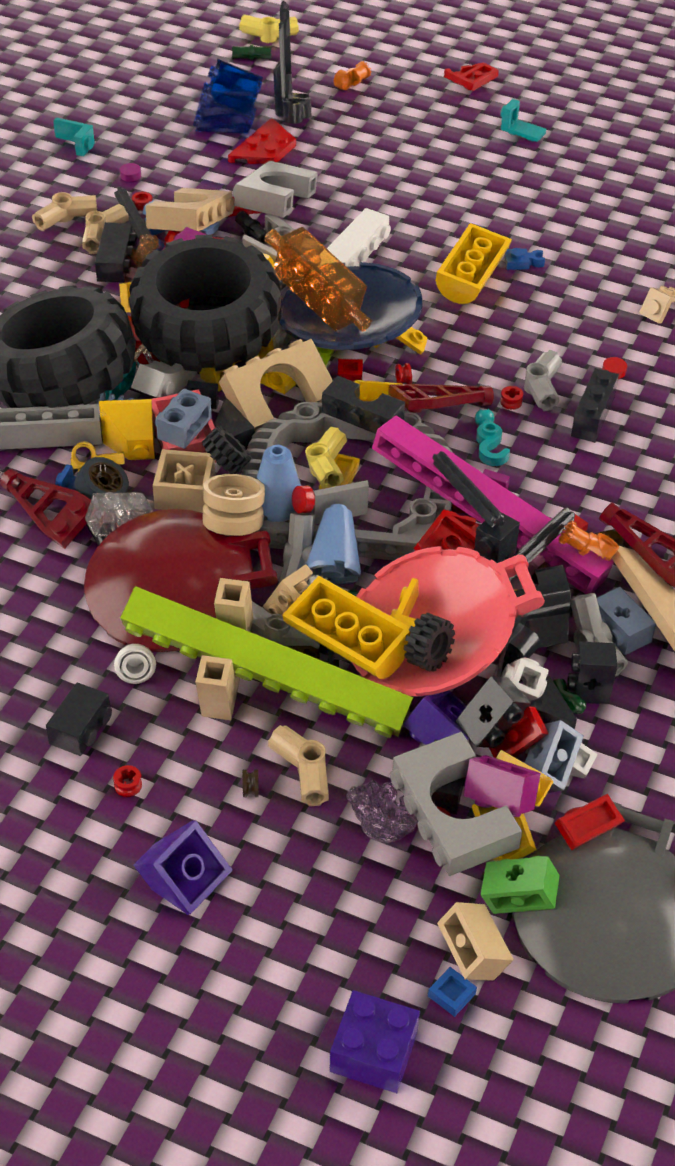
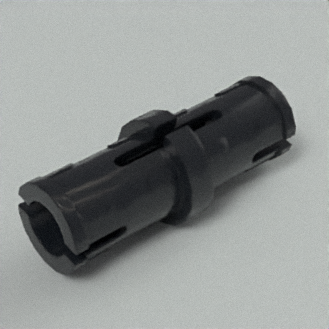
M240 211L237 213L235 221L244 228V232L249 237L252 236L264 245L270 241L271 235L261 227V223L258 220L252 219L247 212Z

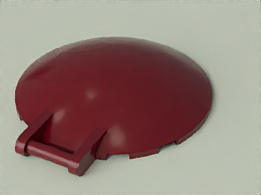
M185 509L159 510L133 518L112 531L96 548L88 563L84 580V592L90 613L96 623L106 630L110 637L124 645L127 643L141 644L150 649L151 652L180 651L179 648L172 645L169 648L159 646L152 641V637L142 634L141 637H138L125 630L126 627L123 626L120 617L134 587H139L216 618L214 602L220 578L250 582V591L255 588L272 586L278 582L277 572L273 570L269 544L271 543L270 535L267 531H257L246 535L219 534L204 526L202 512ZM258 548L262 570L253 572L250 550Z

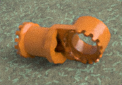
M361 61L355 68H349L346 71L340 69L335 74L334 86L342 90L356 86L361 83L362 79H367L371 76V68H369L367 62Z
M570 521L565 525L566 530L563 529L564 533L562 532L559 537L561 544H569L577 549L578 553L582 556L588 554L591 550L598 554L597 556H601L602 559L606 557L605 560L608 559L609 561L619 549L618 544L607 535L602 533L596 535L593 532L587 533L577 527L574 521Z

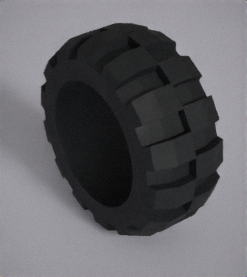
M212 234L195 235V239L183 241L180 238L166 243L165 249L162 251L155 249L144 258L141 267L137 268L129 288V305L136 336L150 353L152 352L158 360L171 367L175 363L180 364L186 371L201 372L202 368L214 367L215 371H220L232 367L233 363L240 360L246 363L259 354L262 346H268L279 328V321L282 317L280 280L276 270L264 254L253 245L245 247L240 239L225 236L224 239L213 238ZM201 295H222L236 300L229 305L212 310H188L176 306L184 300Z
M76 285L63 286L48 292L44 290L30 295V298L26 300L16 301L6 307L4 313L0 315V401L8 408L66 407L68 405H87L99 399L101 393L107 390L112 391L123 381V374L130 372L136 351V340L124 307L109 292H103L100 288L92 286L77 288Z

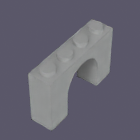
M269 161L234 186V206L284 218L292 211L293 195L308 199L315 194L318 172Z
M462 732L393 757V771L390 772L393 786L396 790L400 789L404 795V804L410 815L414 814L418 820V828L422 838L430 841L436 863L440 867L444 866L449 876L518 849L522 834L521 828L507 805L471 819L450 817L442 813L434 805L431 799L433 793L445 784L466 777L469 760L476 758V754Z

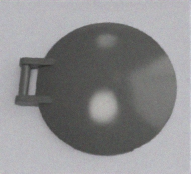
M613 802L624 818V822L660 833L658 841L618 828H614L572 851L562 835L552 839L536 850L530 858L533 856H548L560 875L555 909L512 912V917L514 918L518 939L530 959L534 958L546 970L545 974L550 979L583 997L597 1001L624 1004L629 1003V1000L647 997L649 1000L674 991L675 855L666 849L674 821L666 818L664 821L621 808L622 804Z

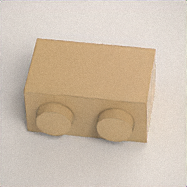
M456 902L437 923L464 979L495 980L514 960L485 904Z

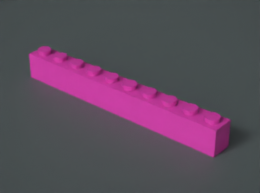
M397 415L377 429L372 446L373 450L445 499L451 501L452 504L473 518H476L480 523H483L485 520L433 464L434 460L432 457L434 454H438L440 451L446 453L500 512L520 522L517 548L520 549L551 520V518ZM561 534L558 535L539 553L540 556H543L545 562L550 564V567L563 565L568 583L585 594L593 593L606 581L614 561L612 559L609 561L608 559L605 560L606 557L602 559L601 556H597L598 554L591 550L588 554L582 556L578 553L577 549L569 544H561L559 542Z

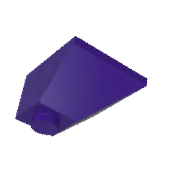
M450 690L424 697L403 724L410 730V735L416 741L425 745L433 743L435 739L440 740L459 732L464 734L468 742L471 741L455 722L467 705Z
M192 820L156 842L133 864L155 893L187 915H190L232 872V868L196 820Z

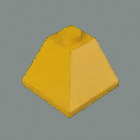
M152 399L99 401L103 444L116 452H124V457L128 460L155 459Z

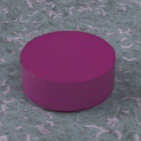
M127 163L119 169L120 178L124 181L134 182L141 178V167L137 164Z

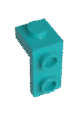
M512 99L502 107L500 113L502 117L501 130L511 135L527 138L529 141L538 142L546 134L547 129L518 120L520 101Z
M57 117L53 120L55 137L75 142L76 155L84 157L95 144L93 125Z

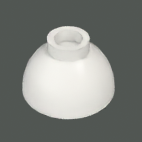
M130 644L118 652L114 668L116 674L123 681L139 684L147 681L154 674L156 660L151 650L141 644Z

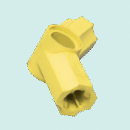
M244 14L241 17L239 30L242 33L260 37L262 42L273 43L279 38L280 19L273 17L261 19ZM295 16L290 17V36L297 35L299 32L297 19Z
M330 427L317 443L309 445L305 450L311 474L317 478L322 488L339 486L344 480L334 459L347 442L346 434L336 427Z

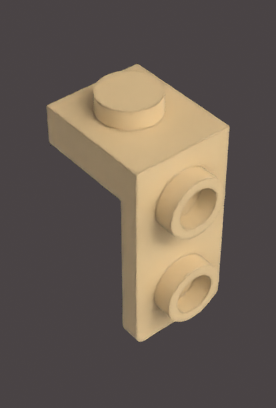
M662 285L660 288L651 287L639 314L657 323H662L671 303L675 302V288H667Z

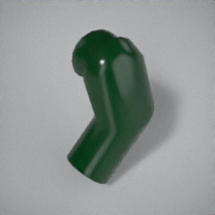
M558 678L553 680L572 713H583L586 709L585 700L580 698L579 695L569 692L564 679Z

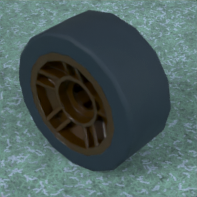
M94 457L87 460L75 477L76 491L96 502L100 509L116 507L129 487L127 474L122 467L104 457Z

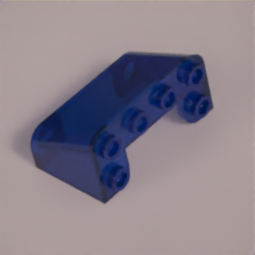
M217 59L215 66L211 65L207 75L210 78L209 83L205 82L203 85L192 126L196 127L195 131L248 134L255 118L256 108L253 107L261 89L263 77Z

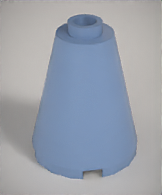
M273 445L264 451L256 479L262 482L265 488L264 503L262 504L264 516H267V520L272 522H284L290 520V513H297L292 505V492L296 486H301V482L291 451L285 446Z
M333 504L325 509L306 565L313 572L311 576L319 574L323 578L331 579L333 584L354 583L361 576L353 515L347 509V506L342 504Z

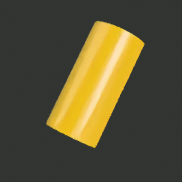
M470 223L436 273V285L440 293L448 300L458 304H467L474 301L506 253L512 239Z
M318 576L282 614L283 621L379 679H386L391 676L405 659L404 654L407 651L404 650V645L408 644V641H405L406 636L411 634L409 626L321 576Z

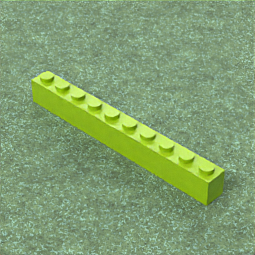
M136 586L120 617L123 626L126 627L125 630L132 635L141 637L142 634L152 637V641L157 645L169 648L172 645L179 648L181 654L192 659H196L197 656L202 657V655L232 659L233 670L237 677L246 681H251L254 678L263 682V687L274 692H279L281 689L291 693L290 697L304 704L311 701L318 704V708L325 713L335 715L338 712L347 716V721L355 725L363 726L365 723L373 726L376 733L391 738L392 735L399 737L412 705L413 697Z

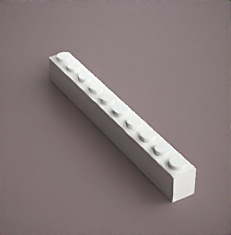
M365 208L305 272L312 270L315 273L326 270L327 265L345 263L346 267L359 266L360 262H365L369 255L379 247V244L388 238L391 230L389 216ZM280 322L279 328L272 340L274 349L281 348L282 350L287 347L293 337L283 329Z

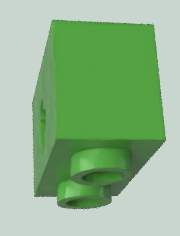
M548 856L486 862L481 896L493 914L555 909L560 875Z

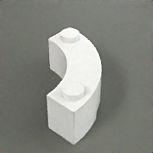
M154 361L146 365L140 364L131 388L157 398L173 395L180 392L187 385L188 380L191 381L197 372L186 371L182 365L177 363L172 367L162 361Z

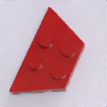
M270 118L228 154V162L235 163L236 159H248V164H266L269 161L279 162L296 147V138L277 121Z
M443 509L418 541L414 550L418 551L441 546L442 550H457V547L474 550L476 529L480 524L476 523V518L460 516L456 512Z

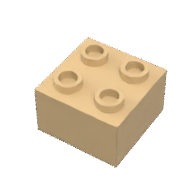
M162 449L153 482L155 509H185L203 513V506L205 505L203 499L204 483L207 479L216 476L215 459L210 457L211 454Z

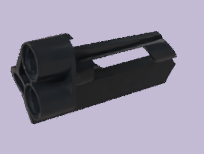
M282 0L279 23L280 61L273 69L275 115L282 117L286 123L303 122L304 118L312 116L311 97L309 94L292 93L289 5Z
M563 565L534 569L538 585L535 587L537 591L541 592L545 602L540 608L524 614L527 616L525 626L539 637V648L568 643L569 618L572 617V607L570 604L571 590ZM523 589L514 591L517 597L525 594Z

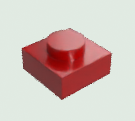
M338 358V376L353 382L355 380H362L363 359Z

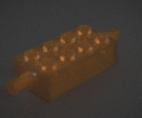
M303 226L283 236L275 229L270 230L266 234L265 242L277 251L274 269L278 278L293 293L300 297L309 308L319 315L326 324L335 332L352 323L361 332L369 328L372 320L360 310L367 285Z

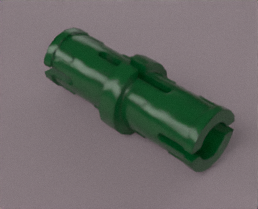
M252 44L250 46H232V59H250V61H254V59H271V46L259 47Z

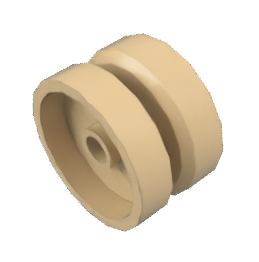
M223 474L207 479L203 488V499L205 502L203 506L204 526L213 532L224 535H246L258 531L263 526L264 511L262 504L264 503L265 496L264 484L258 479L240 474Z

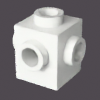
M520 658L510 665L507 664L501 677L509 678L530 702L538 699L544 693L549 670L539 666V663L532 659ZM520 678L523 681V685L519 683Z

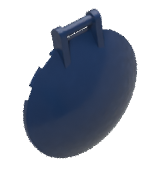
M360 262L359 266L346 267L345 263L327 265L326 270L317 273L313 270L304 272L290 268L285 273V277L280 280L282 317L279 321L280 325L295 339H302L303 342L312 339L315 346L320 348L351 350L385 343L411 328L422 311V294L418 285L415 286L411 283V278L403 272L380 264Z

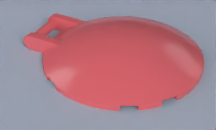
M441 546L414 551L392 561L374 575L376 579L366 589L361 588L356 597L390 616L393 609H398L400 605L399 599L403 587H408L412 578L418 579L419 595L409 617L420 619V615L430 613L450 621L454 625L453 630H455V635L452 637L455 639V642L450 646L452 652L451 654L447 653V661L442 662V667L440 669L436 668L434 672L410 664L405 658L399 668L386 679H379L354 663L352 664L362 677L409 696L434 695L454 689L470 681L484 671L501 653L512 633L515 618L518 615H524L540 608L545 602L541 592L536 590L527 569L529 564L524 555H516L496 563L492 559L488 560L480 556L479 552L468 548L457 547V550H442ZM515 575L518 576L525 592L520 597L516 596L509 580L510 577Z

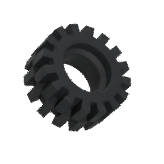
M216 426L202 441L206 452L211 454L210 457L215 459L216 463L219 466L221 465L224 470H228L230 474H238L251 461V456L245 450L246 448L240 444L238 439L234 438V435L228 433L221 426Z
M426 613V615L422 614L420 619L417 618L414 621L415 627H410L409 631L411 634L406 636L405 641H408V644L404 645V650L407 651L404 656L408 663L434 672L436 668L440 669L442 667V662L447 661V653L451 654L452 649L450 646L455 642V639L452 638L455 635V630H453L454 625L450 621Z

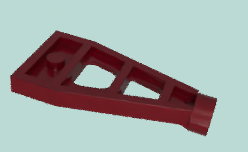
M389 385L388 395L404 401L407 411L413 413H420L422 409H434L477 402L479 406H490L494 400V392L491 386Z
M14 469L5 471L0 479L1 487L13 494L45 536L64 549L100 509L96 502L78 491L23 476ZM36 489L44 492L45 494L34 506L27 501ZM55 499L66 502L67 504L52 521L48 520L44 515V511Z
M611 502L601 513L599 520L607 526H612L667 584L675 587V538ZM631 528L649 538L643 542ZM660 544L671 550L674 556L668 561H664L652 550L651 546Z

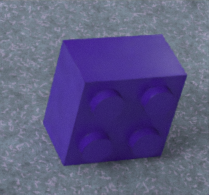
M352 990L330 1050L329 1072L398 1093L418 1032L420 1011Z

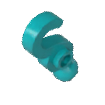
M480 409L475 415V422L479 426L476 440L480 444L479 459L489 466L503 465L509 460L510 449L504 448L499 453L489 452L501 443L502 429L494 423L495 417L490 409Z

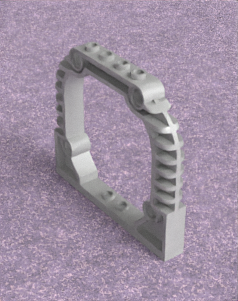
M301 402L295 405L293 411L280 414L278 419L267 421L262 425V428L253 434L247 448L251 461L242 469L241 475L256 479L264 451L268 447L273 445L286 447L292 442H314L321 439L330 427L339 428L341 432L346 434V438L374 441L376 434L322 413V403ZM405 411L404 421L452 452L443 437L436 435L431 427L421 423V417L418 414ZM426 486L424 498H418L411 502L409 517L393 525L392 533L355 529L359 557L396 560L414 552V547L443 509L451 511V501ZM263 515V526L258 531H267L271 540L269 548L284 549L289 537V523L285 521L272 522L267 520V516ZM315 525L314 529V539L319 528V526Z

